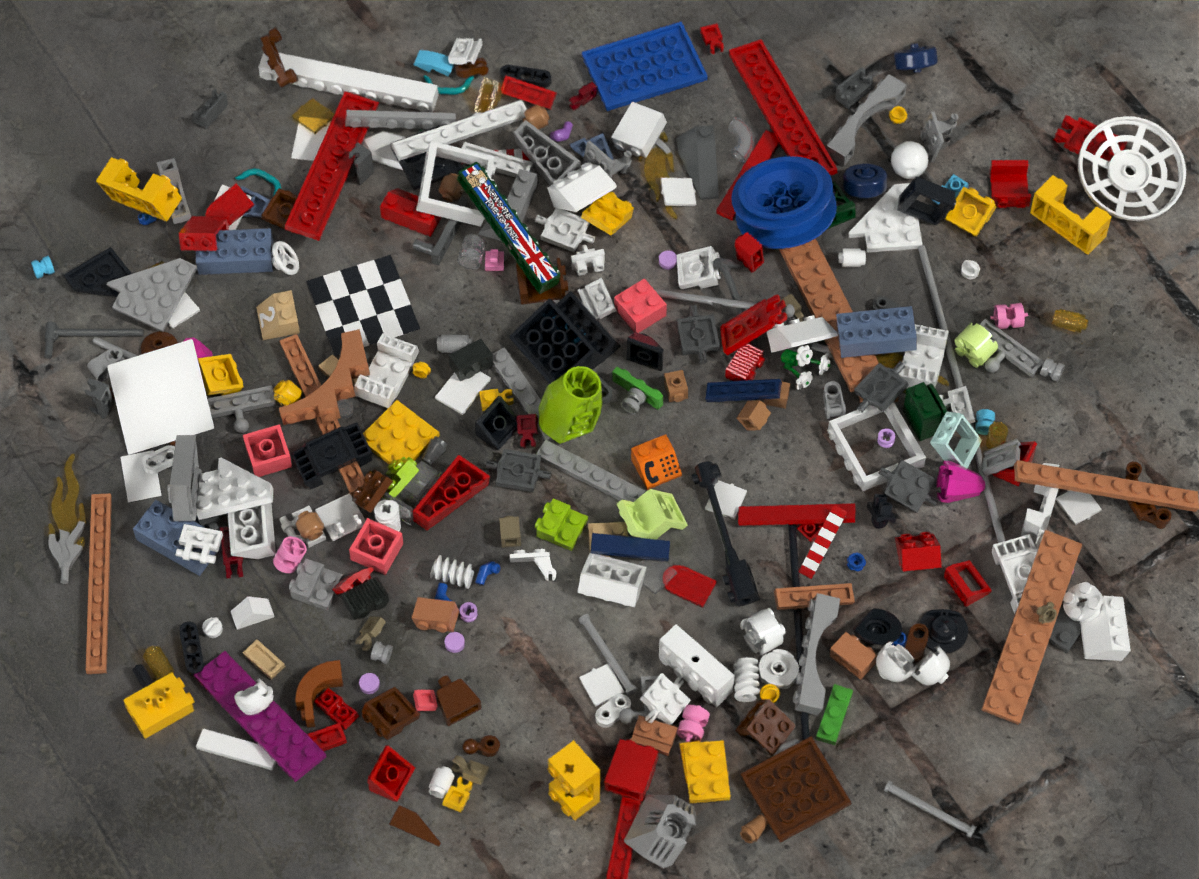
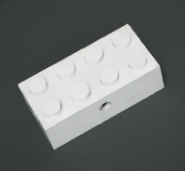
M677 624L659 640L660 661L666 666L669 665L678 677L684 678L692 690L701 693L703 699L708 704L712 703L717 708L733 692L734 674Z

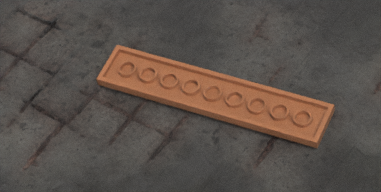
M816 238L803 245L779 249L811 314L814 315L815 319L823 317L837 332L836 314L853 311ZM838 336L825 340L850 392H854L857 385L879 363L875 354L841 358Z
M1047 530L1044 531L985 697L982 711L1015 724H1020L1080 553L1081 543ZM1048 602H1053V608L1057 611L1055 620L1050 623H1040L1039 615L1036 613L1037 609L1047 605Z

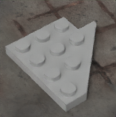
M179 258L109 281L107 286L120 292L112 306L113 310L164 332L195 274L197 266Z

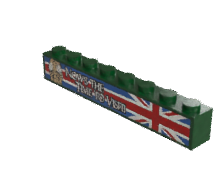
M475 162L460 170L457 181L537 292L542 294L558 285L560 280L558 268L551 264L548 254L541 250L537 239L530 235L526 224H522L519 220L517 212L511 209L507 198L501 195L496 183L490 180L486 169L480 166L478 162Z

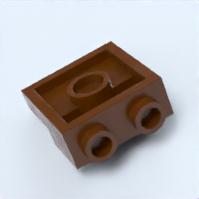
M279 188L262 213L261 219L285 229V224L298 196L288 190Z
M375 469L366 474L363 479L365 481L361 488L358 487L352 495L354 497L352 502L369 513L372 512L393 482Z
M393 687L365 702L362 717L365 722L372 723L379 737L383 736L388 740L401 733L405 726L419 719L420 713L396 687Z

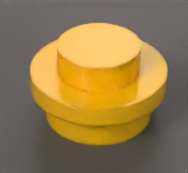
M896 106L890 111L889 118L892 122L901 124L906 121L907 112L903 107Z
M425 362L414 363L412 366L413 374L418 378H426L431 372L430 367Z
M766 684L760 690V697L762 700L770 699L775 703L780 697V691L776 685Z

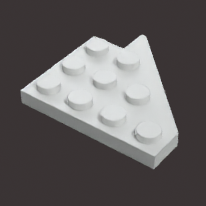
M910 183L894 184L849 231V238H865L867 253L911 250L922 246L918 218L897 211L899 195Z
M223 458L218 460V470L200 474L196 514L199 520L273 502V487L271 483Z

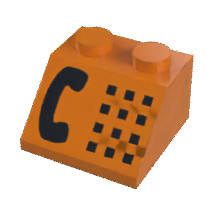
M666 434L631 448V461L647 490L682 476L675 450Z

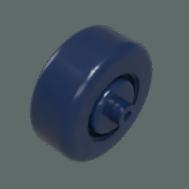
M918 43L910 44L911 48L901 49L894 53L895 67L898 70H913L914 73L922 72L921 68L931 67L938 63L937 49L934 46H918Z
M874 164L853 165L847 168L843 174V188L846 193L857 198L879 196L887 189V173L882 167Z

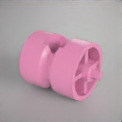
M1022 303L1010 304L1009 307L1006 304L995 305L994 315L990 316V320L994 319L995 326L999 329H1008L1009 326L1021 328L1024 327L1025 317H1028V313H1024Z
M286 537L273 558L275 567L283 573L295 572L306 553L305 543L297 537Z
M700 705L685 706L682 714L684 720L679 723L677 735L686 742H701L704 734L702 727H705L708 722L709 712Z

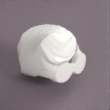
M261 679L257 680L258 683L240 691L234 696L236 704L246 715L262 712L273 701L272 687L267 686Z

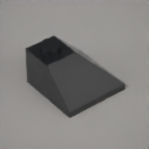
M634 332L627 338L626 360L662 372L664 349L647 334Z

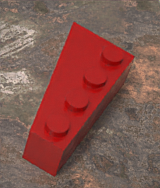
M458 455L413 510L412 521L428 531L486 488L489 484L490 476Z

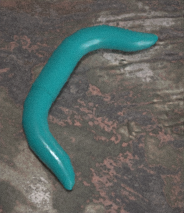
M423 75L426 83L433 84L428 76ZM474 76L467 78L464 84L458 88L438 87V94L456 95L464 93L469 88Z
M248 169L235 177L236 180H243L251 175L260 176L274 185L273 196L279 188L281 189L278 179L261 169Z

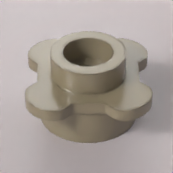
M1048 602L1047 605L1037 609L1036 613L1039 615L1040 623H1050L1055 620L1057 611L1053 608V602Z

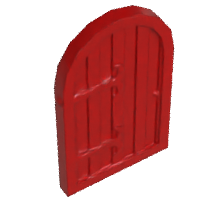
M236 183L210 204L205 216L228 217V225L230 226L251 209L254 203Z
M674 565L668 568L663 575V585L667 591L702 608L717 583L716 580L681 565Z

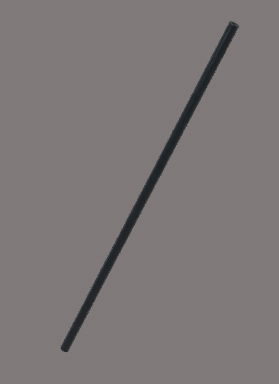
M788 524L792 587H800L796 524ZM795 608L796 656L799 665L800 656L804 654V647H802L801 608ZM800 711L803 741L810 737L808 713Z

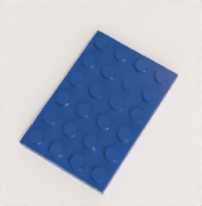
M682 21L582 52L584 63L594 84L597 86V91L606 111L708 80L707 73Z

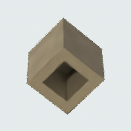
M519 516L499 518L502 548L521 546Z

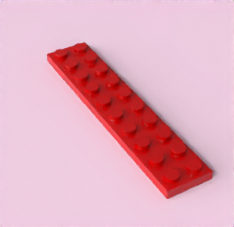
M762 39L729 50L732 62L786 155L813 160L822 165L830 176L837 174L838 169Z
M346 91L344 92L287 219L284 230L320 241L356 159L355 155L349 158V153L356 147L357 143L362 145L369 127L355 128L345 126L346 111H377L379 102Z

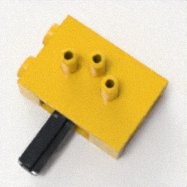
M142 664L136 665L133 668V673L143 689L125 698L123 701L128 713L145 739L194 712L192 704L195 701L189 692L185 693L183 690L185 685L180 677L176 678L172 672L153 682Z

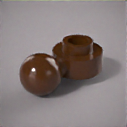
M487 735L480 742L471 738L467 739L462 747L463 751L469 755L475 754L480 750L484 756L493 757L499 752L500 742L495 736ZM490 742L493 746H488L487 743Z

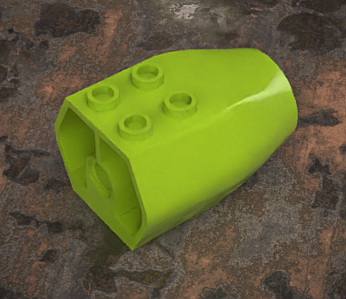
M573 367L546 387L539 404V426L545 434L559 444L593 432L602 409V387L597 373L588 367Z

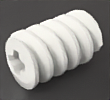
M393 500L378 502L374 508L375 521L399 532L401 523L397 502Z
M439 555L433 564L430 578L435 575L436 580L442 578L443 582H448L450 579L451 584L454 585L457 582L460 587L465 583V588L469 589L474 571L471 564L467 568H464V562L457 566V560L455 559L452 564H449L448 557L442 562V556Z
M747 657L739 658L733 664V669L735 670V699L741 702H752L757 699L754 695L760 693V690L756 688L759 686V682L756 681L759 679V675L756 673L759 668L755 666L758 664V660Z

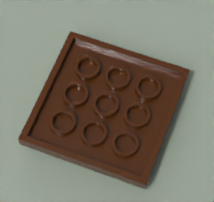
M812 736L740 774L779 843L852 805Z

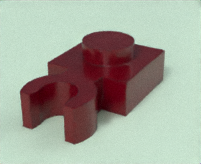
M593 82L582 86L578 91V95L569 99L571 103L569 107L575 111L581 104L584 106L597 96V86Z
M536 414L517 415V432L519 436H523L520 440L522 448H526L525 444L529 440L533 448L536 446V441L533 438V434H538V415Z

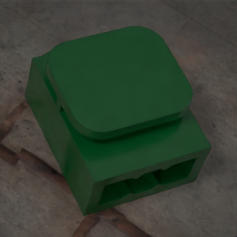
M922 382L907 388L903 407L907 420L919 441L933 437L947 412L942 399L931 383L926 386Z

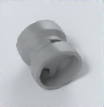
M1047 357L1040 375L1044 377L1049 376L1052 380L1058 382L1065 365L1054 363L1053 359Z
M631 388L627 394L628 396L622 400L621 406L628 413L636 414L640 409V404L645 402L646 395L637 388Z

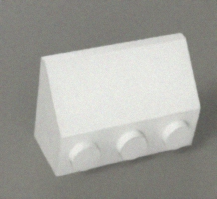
M585 163L578 170L569 172L563 179L554 181L553 185L547 189L554 208L577 212L617 188V186L600 165Z
M814 315L804 317L803 322H800L799 319L788 321L789 325L784 326V322L782 324H775L773 329L767 331L771 352L837 337L838 334L823 317L815 319Z
M271 503L228 513L232 556L261 559L276 554Z
M590 553L580 575L578 593L601 598L605 601L620 603L624 606L635 607L647 567Z
M1103 596L1100 614L1090 622H1080L1084 658L1122 661L1131 651L1123 597ZM1085 602L1079 603L1083 607L1086 605Z

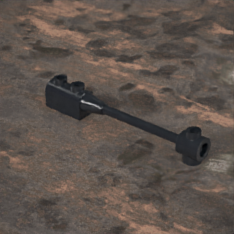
M709 461L699 463L694 468L695 473L691 475L695 485L699 484L700 487L707 489L724 544L726 574H723L722 577L725 585H730L731 591L727 592L731 603L735 602L737 606H745L759 601L760 597L750 565L745 559L739 560L735 549L732 547L714 489L718 478L722 477L717 463L713 464Z

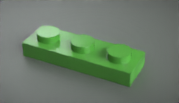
M616 367L612 371L613 382L627 391L631 388L641 390L646 395V403L657 410L663 405V395L659 390L652 389L643 380L636 379L625 369Z
M834 684L816 740L832 745L836 744L853 694L852 689Z

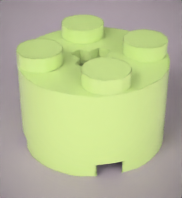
M970 323L954 340L956 345L955 352L961 357H967L970 364L975 368L983 365L998 349V344L996 341L993 343L990 339L992 335L977 323L974 326Z

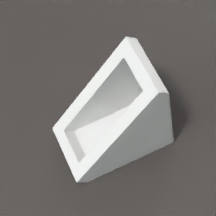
M247 596L231 610L237 630L274 617L269 600L266 598Z

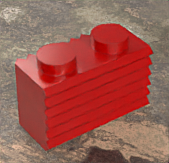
M749 232L738 236L735 240L737 260L742 261L744 266L753 273L764 263L762 244L757 242V239H754L752 235H749Z
M749 343L739 348L728 364V367H726L725 378L732 381L754 380L755 370L757 367L761 368L764 364V351Z

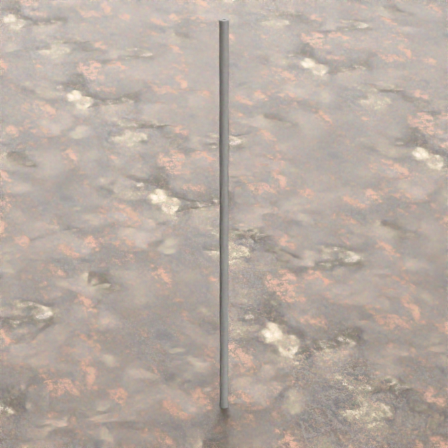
M922 245L918 247L939 328L948 331L925 246ZM948 333L945 350L957 389L963 387V383ZM971 423L970 425L975 430L974 423ZM979 445L974 456L979 474L985 480V497L997 541L1001 543L1006 540L989 478L982 472L983 456Z

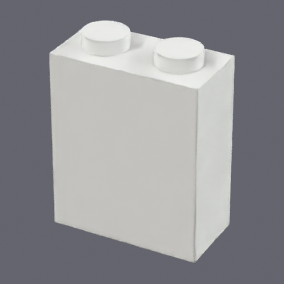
M632 102L611 137L615 144L614 146L621 151H630L634 156L646 158L667 121L663 113Z

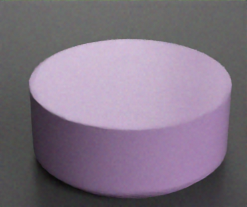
M672 251L662 252L659 255V265L666 270L673 269L677 265V255Z
M458 632L449 633L445 638L446 649L451 653H458L463 650L465 646L464 637Z
M366 673L359 680L360 689L366 694H373L379 689V679L373 673Z

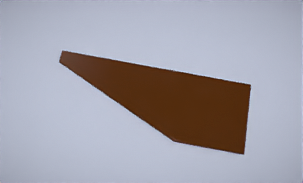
M400 805L398 806L389 823L390 825L436 846H440V841L416 812Z

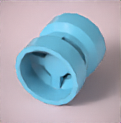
M49 256L43 257L40 262L38 260L31 261L37 279L42 278L43 273L49 275L55 273Z
M988 409L977 411L976 420L978 422L975 425V431L980 435L993 434L995 430V425L993 424L995 412Z

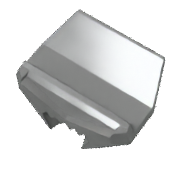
M647 794L624 842L641 856L662 868L672 866L687 844L686 838L691 827L696 825L694 806L675 795Z

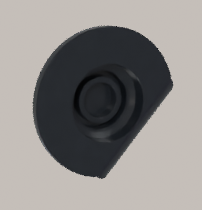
M873 608L853 630L864 641L885 645L888 642H895L899 639L902 633V624L892 613Z
M936 609L927 611L919 623L927 627L929 635L926 647L934 652L937 651L935 647L939 646L946 654L953 653L965 644L968 637L966 621L961 613L954 610ZM918 630L919 637L922 638L925 633L922 630Z

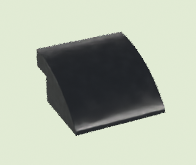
M571 291L558 303L549 298L509 336L549 384L573 367L583 366L594 369L621 347L582 301ZM579 337L581 340L575 344L574 339Z

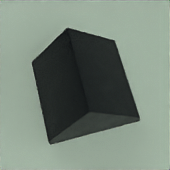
M498 396L475 421L476 436L496 450H499L517 430V416L501 396Z

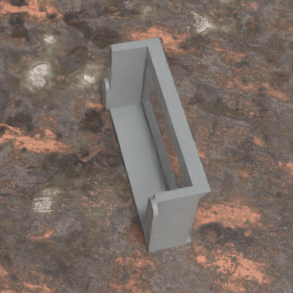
M196 435L176 436L170 485L167 487L169 503H172L173 521H196L199 477L202 473L198 463ZM192 473H194V476H193V484H192V492H191V488H190V487H191V479H192Z

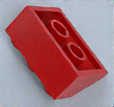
M399 188L389 191L380 205L381 218L429 237L432 236L442 219L440 216L416 211L419 196Z

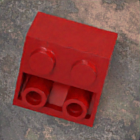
M921 532L919 535L902 534L900 537H895L899 566L902 571L942 568L941 545L933 533Z

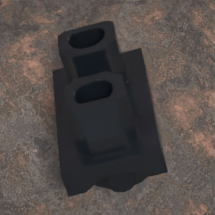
M874 494L873 502L867 503V508L872 514V525L875 528L881 529L888 524V521L895 523L896 517L892 512L893 505L887 502V496L885 494Z

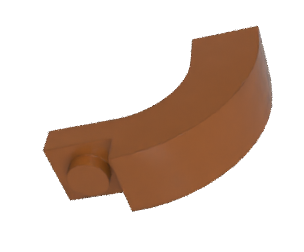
M340 660L317 665L305 674L296 691L297 711L301 710L302 721H306L307 728L315 727L313 704L317 695L325 689L343 686Z

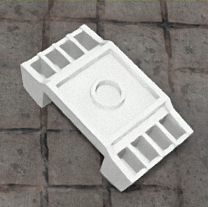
M915 324L917 350L905 351L902 363L906 367L899 373V376L908 382L909 386L907 388L922 382L926 386L931 383L936 388L949 331Z
M383 333L377 342L378 351L369 366L370 375H359L354 386V392L356 397L389 408L405 383L419 353V349L416 345Z
M1043 463V465L1059 467L1057 464ZM1035 485L1034 492L1044 495L1040 511L1027 509L1021 537L1030 534L1034 545L1037 544L1040 535L1047 530L1058 488Z
M1030 534L993 544L992 547L995 564L1001 565L1013 597L1010 604L1014 613L1017 610L1038 550Z

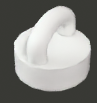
M971 260L963 262L961 274L964 278L975 279L979 275L980 267L977 262Z
M217 617L205 620L202 626L203 632L208 638H217L223 630L222 624Z

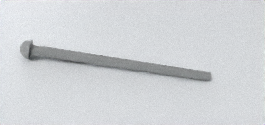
M654 289L661 298L705 303L714 306V303H719L727 307L749 309L757 304ZM788 304L781 311L787 314V318H791L795 313V308L793 305Z

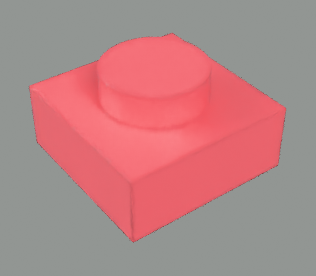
M434 690L414 691L413 697L417 711H436L438 705Z

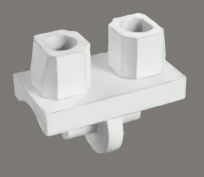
M582 245V251L576 252L577 255L571 256L572 270H575L578 276L585 275L587 267L593 266L596 272L604 270V249L595 251L594 248L588 249L587 245Z

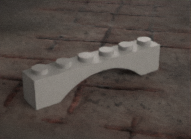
M889 74L885 79H881L875 91L869 93L867 100L864 103H860L854 115L851 114L846 124L837 130L836 136L833 139L830 138L826 143L825 148L831 159L844 167L854 155L855 136L861 125L877 112L895 107L905 96L907 85Z
M817 593L809 601L808 610L811 612L810 617H807L805 629H808L807 636L805 635L802 641V647H805L804 654H801L799 665L802 667L801 672H798L796 684H799L798 691H795L793 696V703H795V710L818 715L823 709L826 690L817 673L815 661L816 648L823 631L838 616L840 598Z

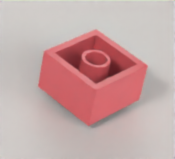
M645 278L614 297L617 313L633 332L640 333L666 316L667 304Z
M280 424L243 435L245 448L254 475L261 477L292 468L290 454Z
M367 518L349 549L350 558L356 563L368 568L372 567L374 571L386 575L404 544L403 535L401 532Z

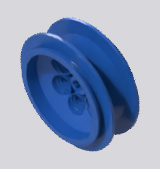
M785 156L761 162L747 170L738 179L732 191V206L736 213V223L742 235L749 232V235H752L754 239H757V242L762 244V247L791 248L810 242L826 231L836 215L837 204L830 174L819 163L803 157Z

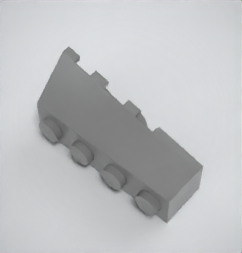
M519 169L510 193L506 198L511 209L517 212L519 220L523 222L537 188V174ZM486 222L479 231V235L501 241L488 222Z

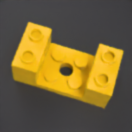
M111 157L96 180L110 199L167 222L182 199L178 189L170 183L171 180L165 175L158 176L153 174L144 189L141 190L137 188L141 181L137 178L136 172L128 167V162L121 158L118 160Z
M1052 175L1034 193L1030 214L1089 255L1106 238L1111 216L1107 211L1096 206L1082 220L1078 214L1071 212L1063 204L1068 185L1062 179Z
M573 740L548 759V772L553 778H556L549 783L548 794L554 802L558 801L564 814L567 817L571 816L575 821L600 802V769Z

